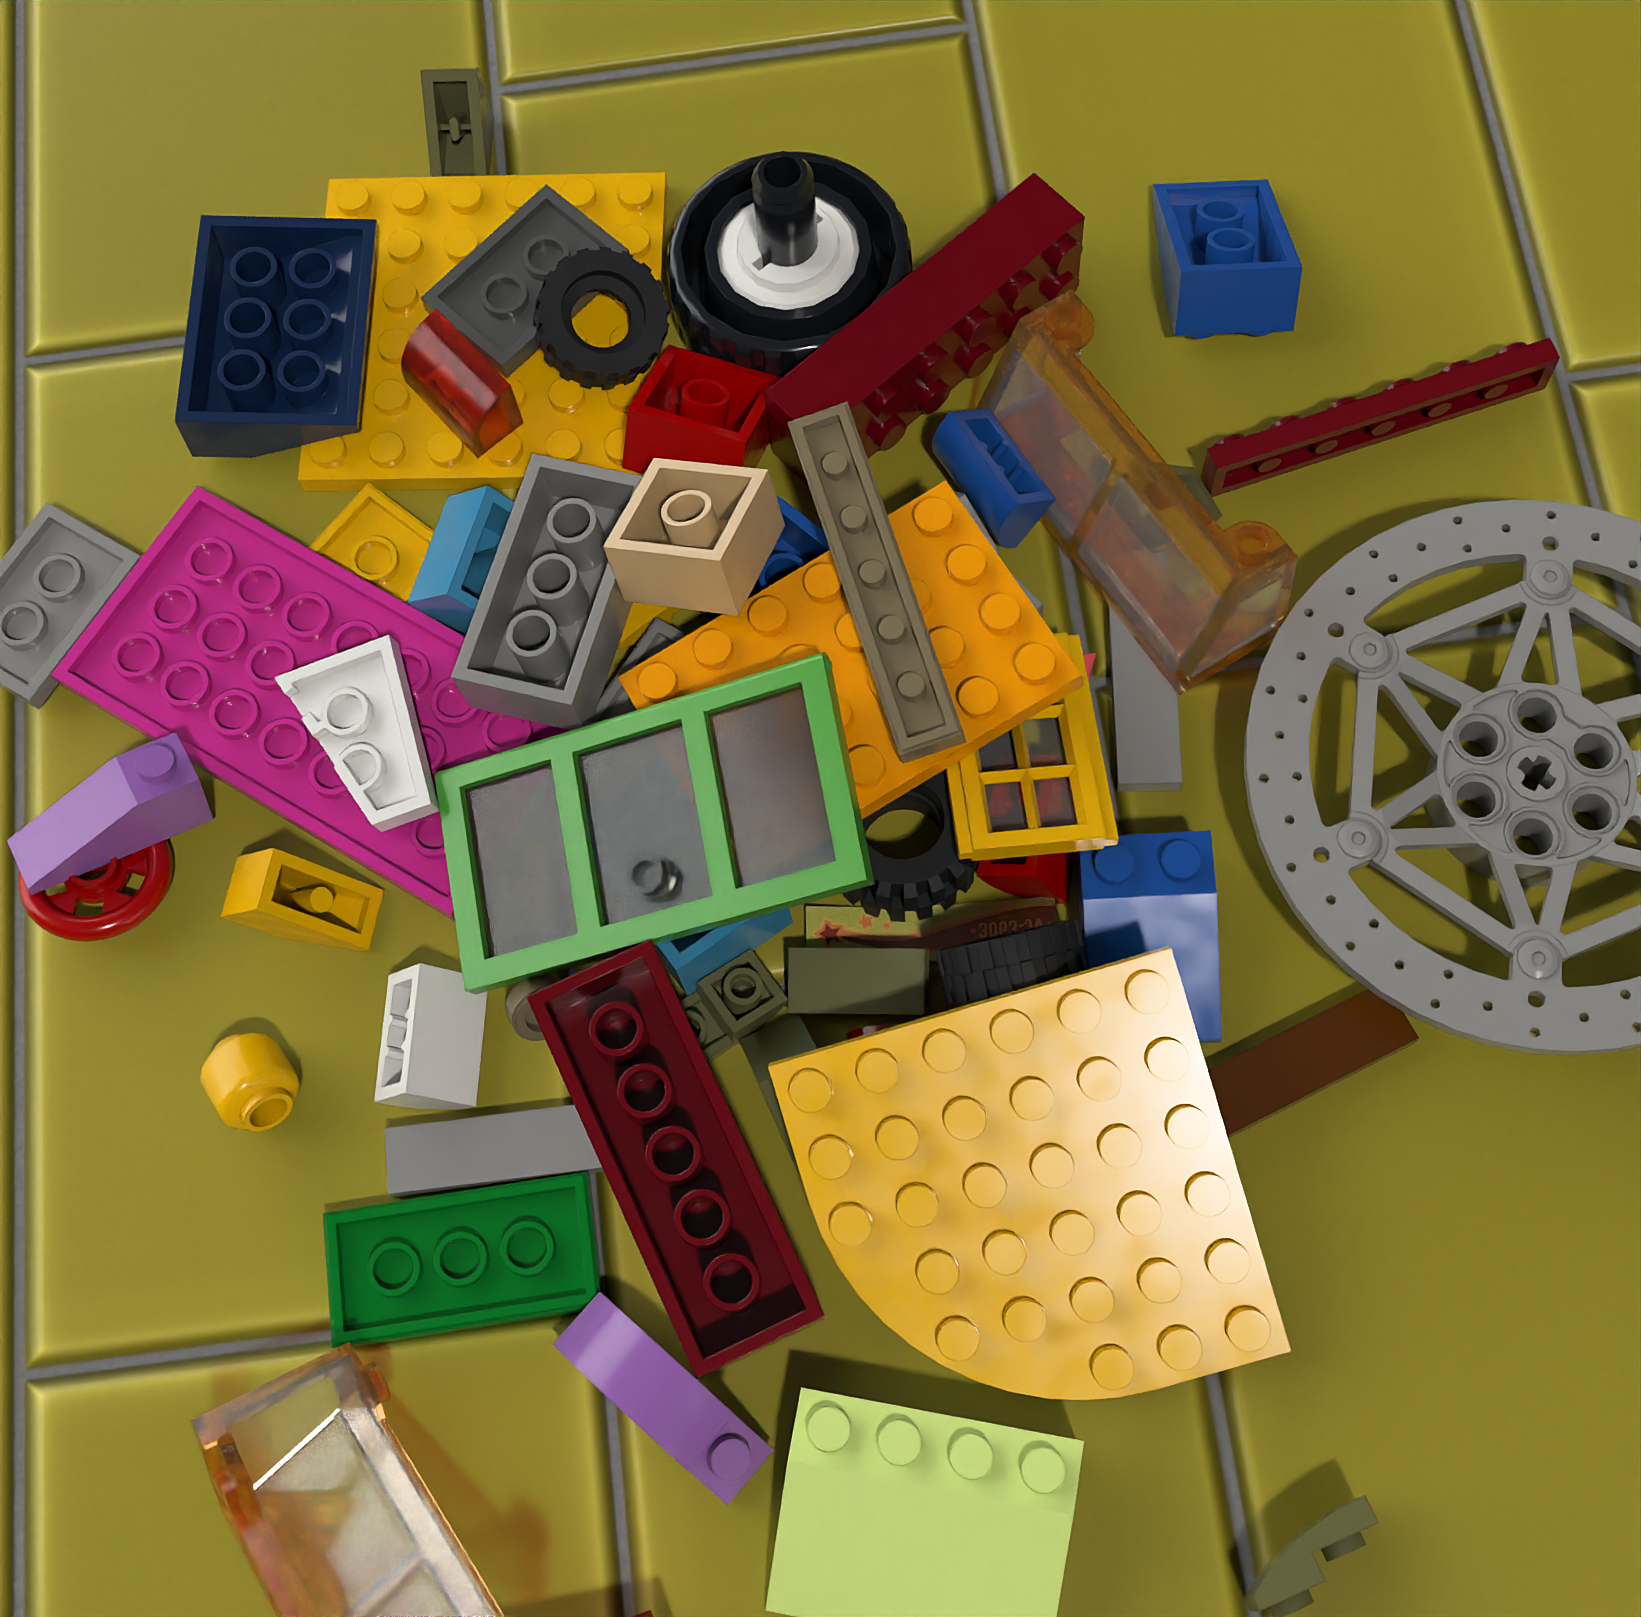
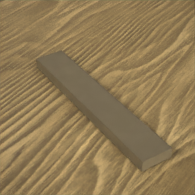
M848 402L787 422L902 763L904 764L966 743L963 729Z

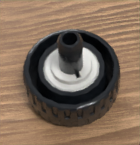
M780 151L751 157L735 163L712 176L685 203L683 210L673 225L671 231L672 238L668 243L667 275L671 304L678 331L686 343L687 350L779 377L785 376L913 271L911 242L908 237L907 226L902 213L898 211L895 201L888 192L869 175L848 163L826 155L799 151Z

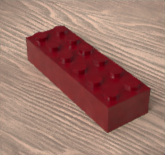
M1032 173L764 392L773 453L809 487L787 422L844 402H848L867 459L880 449L887 451L895 446L905 434L907 426L923 413L928 415L938 410L945 403L955 386L967 376L975 378L980 375L991 363L996 352L1010 341L1015 343L1022 340L1034 327L1038 317L1053 305L1055 307L1062 306L1074 295L1080 282L1079 270L1081 253L1083 251L1082 240L1085 216L1036 173Z
M651 939L526 996L696 1379H703L824 1320L823 1310Z

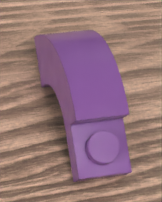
M601 1292L593 1298L553 1344L619 1409L726 1505L731 1502L774 1451Z

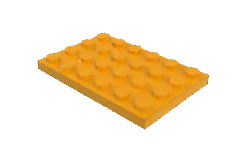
M946 480L887 516L963 729L966 743L904 764L902 763L831 550H828L748 598L739 616L722 614L617 677L636 710L825 652L832 662V672L862 819L1084 686L1081 672ZM801 690L709 719L737 877L744 887L762 881L832 838L804 693ZM683 727L654 735V740L697 810Z

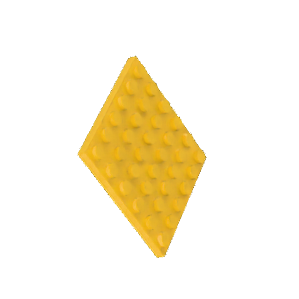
M666 172L329 179L325 218L376 219L378 234L359 431L301 446L298 482L303 491H361L368 482L379 490L477 489L487 485L493 489H520L532 453L644 476V474L622 468L628 407L661 357V350L651 367L644 374H638L634 382L626 386L619 384L610 390H602V387H592L591 389L580 387V383L571 379L568 382L559 376L560 372L554 366L550 367L547 364L541 347L506 378L425 310L421 297L546 184L629 250V254L634 255V260L640 264L644 262L652 270L651 274L656 281L660 280L664 287L668 199ZM601 291L572 318V324L578 336L586 343L596 347H611L621 342L628 334L631 322L629 311L624 302L616 295L606 291Z

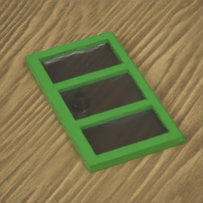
M825 652L435 773L464 988L469 993L479 994L516 984L525 979L541 977L610 958L651 939L653 945L875 884L832 672V662Z

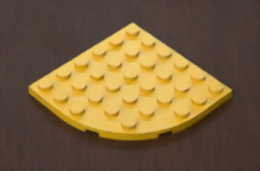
M1169 946L769 1063L768 1069L808 1202L820 1234L837 1266L858 1296L883 1323L912 1347L942 1366L974 1381L1013 1393L1046 1399L1094 1400L1119 1398L1157 1390L1291 1352L1173 952Z

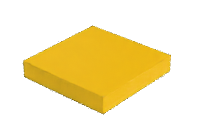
M368 482L308 548L407 604L434 531Z

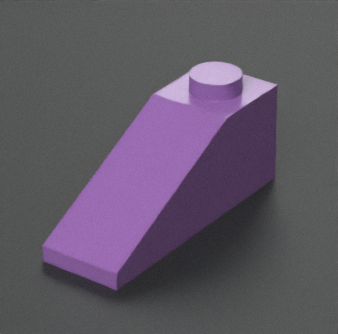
M175 732L115 756L10 837L7 842L27 889L33 895L69 880L68 877L75 875L77 877L106 865L114 857L120 859L214 819L200 780Z

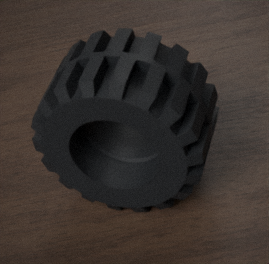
M945 770L862 819L864 833L866 834L870 825L880 816L895 810H913L929 817L941 831L940 838L931 849L909 859L887 857L874 850L867 843L875 884L843 893V896L852 905L859 900L863 901L866 914L878 918L881 909H885L891 912V921L905 922V912L917 910L920 921L933 917L932 906L938 903L945 911L956 904L957 891L961 890L967 893L973 884L974 870L978 869L979 861H971V859L959 860ZM831 838L823 843L825 861L827 863L836 861Z

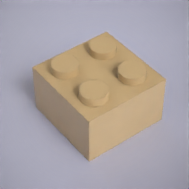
M653 458L603 548L624 601L739 616L785 527V523L769 470Z

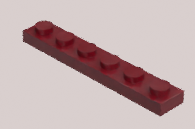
M1551 338L1528 345L1525 342H1516L1502 348L1494 356L1473 363L1468 360L1457 361L1448 365L1436 375L1417 381L1411 378L1402 379L1392 383L1380 393L1359 400L1356 397H1346L1334 402L1325 411L1303 418L1299 415L1287 416L1272 424L1269 429L1251 435L1232 434L1217 441L1212 447L1207 448L1201 480L1211 497H1215L1546 388L1560 356Z

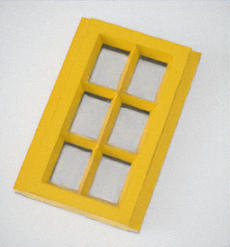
M1068 632L1053 633L1081 672L1084 686L945 769L959 860L971 859V861L1099 850L1103 849L1104 846L1117 845L1119 837L1080 635H1068Z

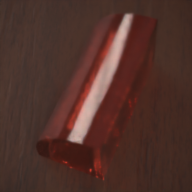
M437 308L419 324L408 340L401 359V372L405 382L478 459L521 426L524 421L511 385Z

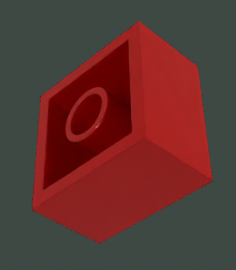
M668 344L628 407L622 468L645 474L653 458L756 468L771 440L764 392L782 377L755 369L751 370L731 362Z

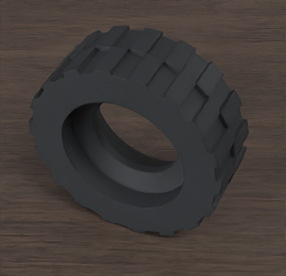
M600 247L599 250L585 248L577 250L576 255L572 257L565 256L558 261L556 269L554 271L550 270L545 277L533 314V326H536L534 338L537 347H541L545 354L544 360L550 367L554 366L560 372L559 376L568 382L571 379L580 383V387L588 389L602 387V390L614 389L619 384L626 386L634 382L638 374H644L651 367L654 359L657 358L668 334L670 324L667 322V317L670 313L668 300L665 301L663 295L665 289L660 280L656 281L651 274L652 270L644 262L640 264L634 260V255L622 251V253L611 251L610 247ZM592 291H606L616 295L624 302L629 311L631 322L629 332L621 342L611 347H596L586 343L578 336L573 327L571 315L574 304L584 294Z
M1079 919L1030 927L935 950L946 1003L949 1004L998 996L1090 969Z

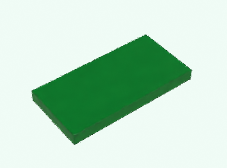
M587 1172L323 1213L332 1348L338 1351L581 1313L599 1292L603 1294L591 1179Z

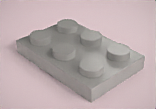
M47 502L0 561V687L39 710L59 684L51 676L52 672L137 564L141 556Z

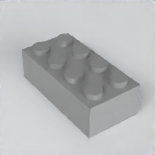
M532 453L451 675L452 680L470 707L566 730H574L592 723L633 603L624 601L603 546L643 476Z

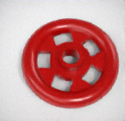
M166 839L132 853L128 857L120 859L114 857L106 865L77 877L75 875L68 877L69 880L64 882L67 890L50 896L47 895L46 890L31 895L19 870L18 889L21 902L27 914L37 925L57 937L81 942L99 941L116 937L135 928L146 920L164 899L172 878L173 862L170 846ZM106 871L101 877L89 880L94 873ZM131 873L145 877L133 897L120 893L127 884L129 874ZM79 902L88 904L103 902L102 913L95 916L76 915L77 905Z

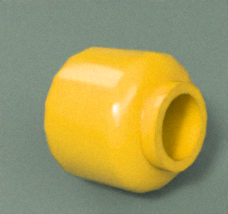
M261 1033L235 1034L220 1041L204 1062L200 1075L201 1084L222 1122L237 1130L261 1132L280 1124L291 1112L300 1087L297 1074L278 1042L272 1037Z

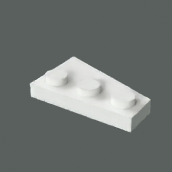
M390 635L274 677L283 692L290 697L302 715V721L312 736L320 742L335 765L334 769L372 826L384 832L439 812V804L399 645Z

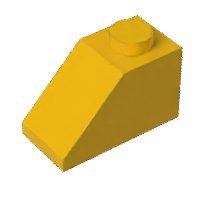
M270 848L237 857L220 917L279 938L367 951L370 948L384 890L279 849Z

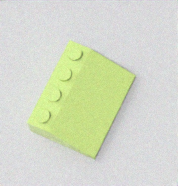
M801 1387L787 1461L765 1611L795 1617H1057L1084 1441Z

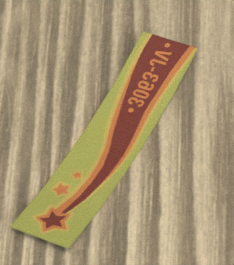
M1047 897L954 904L946 911L941 905L932 906L933 917L919 921L917 910L906 911L905 922L891 921V912L885 909H881L878 918L866 914L864 907L805 906L806 948L929 949V961H937L935 950L1056 922L1055 898Z

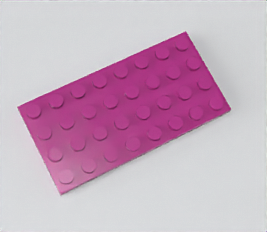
M196 486L51 674L59 685L153 741L176 732L194 766L454 922L440 811L384 832L372 826L334 769L335 765L320 742L312 736L302 721V715L290 697L283 692L274 677L390 635L399 645L436 796V772L571 731L470 707L451 678L465 639L463 635L199 486ZM552 767L470 792L483 882L520 830V820L551 774Z

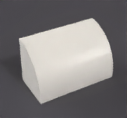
M422 963L390 974L388 977L374 1102L406 1108L433 1110L476 1107L488 991L479 994L466 992L461 972Z

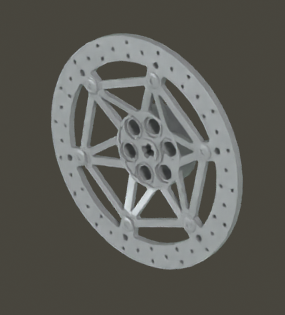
M1501 500L1476 502L1441 509L1405 521L1358 546L1343 556L1314 582L1294 605L1277 631L1258 674L1249 704L1244 737V777L1249 812L1258 844L1275 883L1293 913L1314 940L1348 974L1375 995L1411 1017L1449 1034L1474 1042L1530 1054L1575 1056L1613 1053L1641 1047V976L1604 985L1566 987L1562 983V962L1640 929L1641 904L1568 935L1562 934L1560 928L1574 876L1588 868L1594 861L1641 872V850L1620 846L1615 843L1616 836L1628 820H1634L1641 826V794L1637 791V778L1641 775V749L1633 751L1617 726L1619 722L1641 717V694L1594 704L1582 697L1569 613L1575 614L1641 655V627L1581 591L1577 586L1572 585L1573 567L1605 575L1641 591V522L1593 507L1556 501ZM1543 545H1550L1554 550L1549 551ZM1519 562L1523 567L1522 581H1519V583L1384 637L1365 624V621L1383 605L1406 590L1431 578L1459 569L1492 563ZM1519 607L1524 611L1497 685L1494 689L1484 693L1406 653ZM1543 618L1546 619L1556 685L1527 683L1521 679ZM1336 630L1341 636L1333 637L1328 631ZM1336 664L1357 676L1355 682L1353 747L1347 820L1326 827L1321 822L1313 794L1309 766V738L1313 710L1321 684L1329 667ZM1403 680L1458 708V713L1444 731H1440ZM1378 690H1383L1431 754V758L1428 762L1424 779L1382 808L1374 810L1371 807L1377 695ZM1518 717L1533 719L1539 723L1543 733L1528 731L1521 725ZM1467 740L1479 744L1484 749L1486 756L1475 757L1468 754L1462 748L1460 741ZM1574 753L1588 754L1597 762L1599 769H1590L1581 765ZM1524 778L1536 785L1533 791L1521 784ZM1457 800H1471L1478 804L1483 811L1484 817L1474 818L1466 815L1458 807ZM1425 804L1433 828L1391 829V827ZM1572 812H1583L1589 815L1595 821L1597 831L1581 827L1575 821ZM1521 835L1530 838L1539 848L1540 855H1530L1521 851L1515 844L1513 836ZM1447 848L1466 867L1486 878L1496 881L1513 929H1509L1399 856L1396 850ZM1322 853L1327 861L1323 863L1318 862L1313 854ZM1370 864L1374 869H1378L1502 952L1503 955L1510 958L1508 980L1473 971L1442 957L1415 941L1393 924L1368 900L1349 876V872ZM1548 885L1536 925L1522 886ZM1528 996L1538 998L1540 1007L1530 1005Z

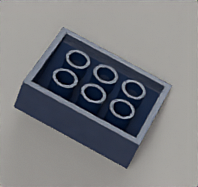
M201 215L175 414V423L192 457L253 458L359 431L378 234L376 219Z

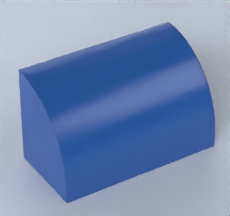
M989 408L949 412L937 428L932 440L933 453L962 493H965L972 507L998 543L1005 548H1016L1055 502V496Z

